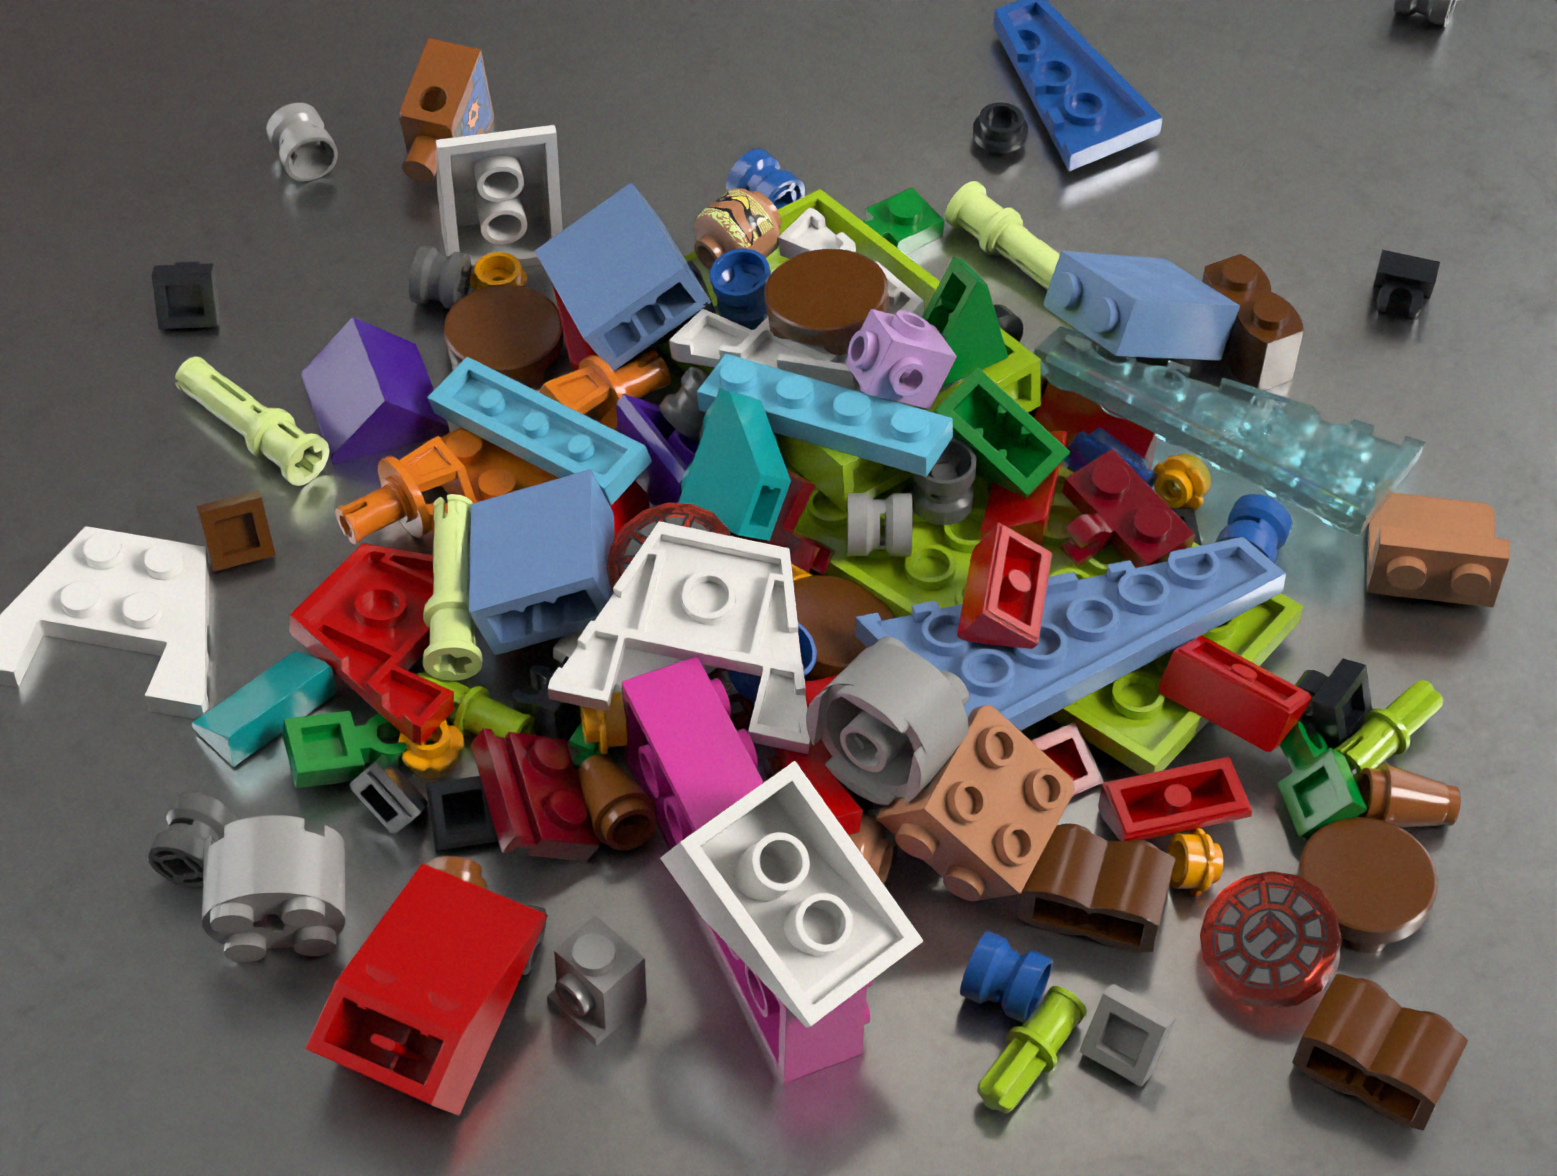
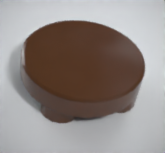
M843 249L813 250L786 260L772 272L767 280L764 293L769 328L775 337L791 339L807 345L824 346L825 350L833 355L848 354L852 337L857 331L861 330L871 309L887 313L889 306L888 282L881 267L862 254Z
M518 285L484 287L465 295L448 312L444 322L445 347L447 355L451 360L453 371L466 357H469L532 388L544 380L545 370L555 362L562 350L563 328L559 311L548 297L527 287Z
M815 575L794 580L797 619L812 636L817 650L816 663L812 670L804 676L805 682L839 675L867 648L855 636V617L878 613L882 621L893 619L895 616L888 605L861 585L844 578Z
M1352 817L1325 825L1308 840L1298 865L1294 895L1296 897L1299 890L1309 895L1320 907L1319 910L1310 914L1312 918L1323 914L1327 931L1347 940L1354 950L1371 954L1381 951L1386 944L1397 942L1412 935L1424 924L1436 898L1438 876L1430 854L1413 835L1383 820ZM1300 893L1299 896L1305 899L1313 909L1317 908L1308 897ZM1321 917L1319 918L1320 926H1322L1325 929L1323 919Z

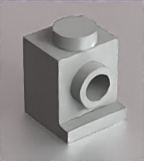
M596 915L554 949L557 982L555 983V989L547 995V1003L595 1046L601 1043L647 1003L645 957Z

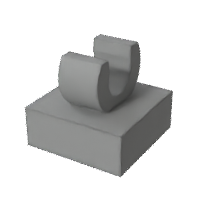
M1112 984L1101 996L1079 1052L1142 1087L1152 1076L1176 1018L1121 987Z

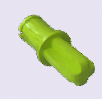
M426 671L416 674L454 691L453 712L445 720L457 726L463 736H468L470 733L478 735L483 728L492 729L495 737L505 738L508 732L534 734V717L520 713L490 698L489 691L486 688L475 686L471 689L456 681L435 678Z
M1418 680L1385 709L1374 708L1369 711L1365 716V724L1354 735L1334 749L1345 756L1355 781L1357 782L1362 769L1366 767L1376 769L1379 764L1383 763L1393 754L1404 753L1410 746V735L1442 707V695L1434 690L1432 684L1427 680Z
M1060 986L1050 987L1043 1001L1033 1011L1023 1026L1013 1027L1007 1033L1005 1040L1006 1048L977 1086V1093L984 1100V1105L992 1111L997 1109L1005 1114L1011 1112L1041 1073L1050 1072L1057 1065V1051L1069 1037L1075 1026L1081 1023L1087 1014L1085 1005L1073 992Z

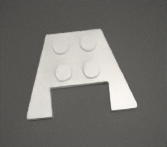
M810 207L778 237L780 255L788 259L819 249H843L856 252L853 240L843 232L835 235L826 227L825 217ZM876 261L875 263L881 267L888 282L889 306L887 313L896 315L897 311L904 310L922 318L924 314V300ZM701 309L669 340L671 358L679 362L716 367L723 356L729 354L855 390L860 385L845 363L848 354L833 355L827 352L824 346L807 345L791 339L777 338L770 332L768 317L755 330H750L719 315Z
M659 521L613 587L614 594L595 621L591 620L578 638V646L563 668L558 667L551 677L548 685L549 699L609 712L625 649L629 648L681 660L698 656L701 664L761 676L748 730L753 743L808 754L811 739L806 726V687L800 653L798 619L789 548Z
M85 526L0 614V685L19 688L42 637L50 636L162 656L145 694L148 710L156 713L198 719L208 712L207 675H209V656L207 652V626L209 625V560L206 547Z

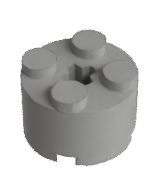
M885 636L874 645L863 650L812 700L806 713L808 735L813 746L822 739L827 750L832 755V758L825 765L848 789L862 798L877 804L889 805L895 798H905L904 803L913 800L935 777L968 735V718L964 705L969 700V692L958 676L949 671H939L929 661L908 650L898 639Z
M267 815L231 822L224 826V838L214 842L212 835H210L205 840L202 927L209 937L224 945V956L238 962L257 961L266 956V949L294 947L297 953L306 956H322L336 949V936L341 933L345 926V843L342 836L336 830L324 825V836L305 831L304 818Z

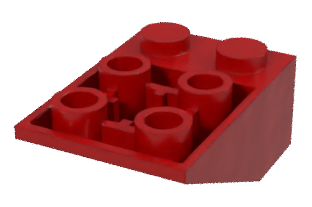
M422 863L336 980L305 1049L423 1102L459 1116L548 915Z

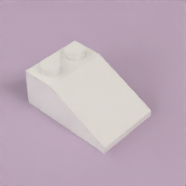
M555 125L436 140L437 192L446 256H450L454 252L469 254L472 264L471 274L474 272L476 262L482 256L492 252H505L515 256L519 260L521 267L542 265L535 250L563 231Z
M795 761L682 840L660 858L701 917L806 1028L811 1027L923 942L921 936Z

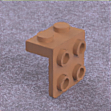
M1378 491L1371 495L1368 504L1367 593L1494 607L1510 560L1509 539L1495 538V512L1490 505L1481 502Z
M991 705L976 707L971 711L968 716V735L935 775L929 788L922 789L913 800L904 803L905 798H895L889 805H883L876 817L880 823L895 835V841L903 851L913 857L923 859L943 877V884L951 893L967 901L1004 897L1022 892L1074 793L1073 780L1066 772Z

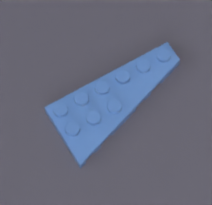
M1244 537L1172 551L1167 562L1135 568L1132 562L1128 560L1107 565L1105 575L1078 580L1075 573L1071 572L1048 577L1039 642L1033 649L974 643L958 638L957 631L962 604L940 609L936 600L912 605V615L883 621L878 613L855 617V636L867 648L885 636L898 639L908 650L929 661L939 671H949L962 680L969 692V700L964 705L967 718L974 708L991 705L1021 731L1180 647L1186 642L1282 593L1286 573Z

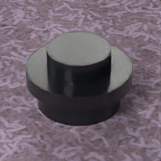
M997 102L989 104L981 110L980 115L973 123L972 133L974 140L982 148L994 153H1006L1017 150L1025 144L1028 136V125L1019 108L1009 103Z

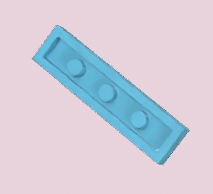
M729 354L723 356L697 391L700 411L706 412L715 401L719 388L751 396L761 400L771 429L775 433L925 477L928 476L953 437V420L950 417Z
M466 357L427 397L435 414L558 478L591 469L610 505L621 496L652 462L645 445L469 357Z

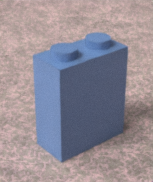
M632 182L535 250L537 257L583 339L613 371L705 307L703 304L706 302L708 304L711 303L661 219Z
M1061 251L1043 303V307L1115 356L1221 360L1240 305L1165 258Z
M591 469L471 504L469 613L494 656L583 631L591 620H596L614 594L613 587L616 584L614 513Z

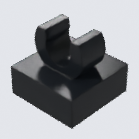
M1382 249L1373 287L1381 288L1376 302L1378 312L1385 313L1389 298L1392 295L1404 294L1411 303L1408 318L1415 320L1421 311L1423 298H1431L1440 262Z
M200 261L175 262V265H154L151 276L158 329L218 327L220 312L214 263L200 264Z
M565 657L559 665L560 668H563L569 657ZM533 665L530 669L531 685L533 688L540 690V692L530 695L522 690L515 689L512 693L513 708L520 713L534 717L537 736L565 739L568 742L582 723L577 720L576 705L549 699L548 685L555 672L543 665Z
M1342 658L1329 677L1316 670H1305L1295 686L1310 693V696L1313 697L1300 719L1307 723L1315 724L1316 732L1322 735L1328 748L1335 749L1354 735L1365 723L1367 713L1372 710L1367 665Z

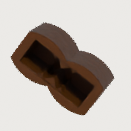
M1242 254L1205 266L1202 282L1240 305L1223 352L1226 354L1227 364L1232 374L1241 384L1256 393L1291 381L1304 331L1298 312L1288 301L1271 291V284L1266 273L1253 260Z
M1066 823L1057 825L1022 890L1018 918L1046 931L1066 935H1086L1097 942L1117 949L1133 952H1153L1170 886L1175 858L1147 841H1106L1078 824Z
M1336 974L1301 1037L1292 1063L1317 1082L1336 1091L1358 1096L1365 1104L1388 1119L1407 1127L1424 1130L1460 1060L1468 1040L1441 1015L1434 1012L1401 1007L1380 985L1371 980Z

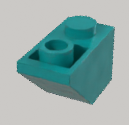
M719 388L715 401L710 405L704 416L703 435L694 460L683 475L681 483L682 494L676 509L691 516L695 515L710 524L734 534L770 541L791 480L761 400Z

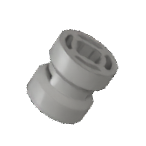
M291 103L284 105L270 117L266 127L267 137L273 148L279 153L280 161L291 178L298 181H312L330 172L338 158L337 146L329 133L324 129V123L313 106L306 103Z
M847 493V556H867L872 550H886L892 557H911L912 494L892 493L886 500H873L867 493ZM880 514H885V536H880Z

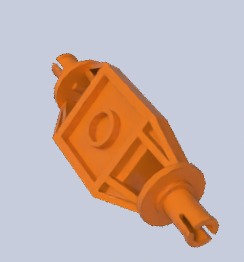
M653 350L615 371L599 356L591 355L580 362L579 370L544 383L541 389L536 391L583 415L592 409L599 419V423L617 431L616 403L621 396L626 394L640 399L660 388L669 386L671 377L665 361L662 357L658 358V353ZM460 427L442 437L437 436L400 460L391 455L381 459L378 462V475L382 487L345 506L337 507L335 515L342 532L346 537H349V541L354 545L359 543L361 539L397 521H400L412 536L420 538L430 531H434L433 504H426L421 492L441 485L449 495H462L469 498L473 503H477L558 479V477ZM445 503V513H448V503Z

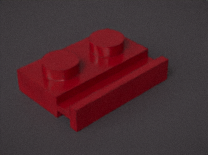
M483 728L471 743V748L502 852L512 853L516 847L527 848L528 855L587 862L600 845L593 831L566 740L516 732H508L505 738L495 737L492 729Z

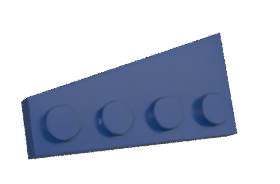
M1018 0L995 9L993 27L1068 171L1160 134L1163 117L1047 0Z

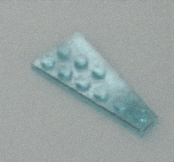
M1062 326L1058 327L1034 350V354L1041 359V375L1046 377L1053 386L1065 391H1074L1099 404L1102 410L1109 415L1117 418H1126L1154 432V435L1162 442L1173 446H1181L1207 459L1215 469L1228 474H1236L1263 488L1270 497L1282 502H1291L1318 516L1328 527L1335 530L1348 531L1359 537L1417 463L1426 444L1425 441L1405 436L1402 445L1372 436L1374 425L1352 419L1349 425L1333 424L1320 420L1319 412L1311 405L1223 377L1219 387L1188 378L1191 367L1173 361H1168L1167 367L1150 366L1137 362L1136 357L1115 356L1083 333Z

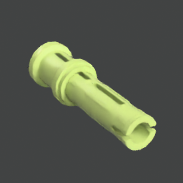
M971 181L963 185L947 205L945 221L953 228L963 227L979 240L980 248L988 255L1004 256L1048 290L1060 254L1030 233L1023 226L1021 215L1012 207L1004 209L986 196V188L979 182Z
M201 357L189 358L179 367L175 379L179 381L175 383L176 387L203 405L205 409L229 427L243 435L248 450L258 459H269L279 466L282 476L292 485L301 486L315 479L323 470L329 456L328 443L318 434H306L295 426L294 418L287 411L280 408H267L242 388L217 372Z
M450 494L447 495L448 513H445V500L442 497L438 498L433 504L434 588L433 595L425 604L423 620L426 626L430 628V645L424 650L423 667L428 674L435 678L457 681L468 679L481 670L482 653L476 646L477 625L469 613L471 504L473 502L465 496Z

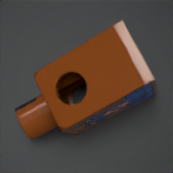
M428 38L399 112V122L407 151L406 158L402 164V170L409 178L420 183L432 182L437 173L436 140L486 134L494 120L481 49Z

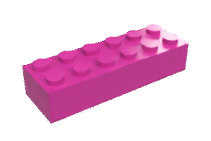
M698 656L622 681V702L627 728L625 761L636 784L654 800L658 829L668 849L671 850L682 840L764 783L756 769L758 766L757 753L747 730L743 728L736 731L730 719V702L722 682L718 678L709 679ZM704 920L784 1084L862 1054L864 1025L870 1023V1011L866 1001L867 987L873 985V980L811 1027L806 1028Z

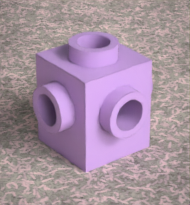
M871 309L861 330L857 331L850 341L848 357L845 363L860 384L861 392L930 410L957 356L937 328L920 316L904 310H899L896 315Z

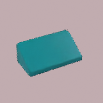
M295 650L193 721L192 727L225 760L235 767L283 732L284 719L306 716L337 694L333 668L323 660Z

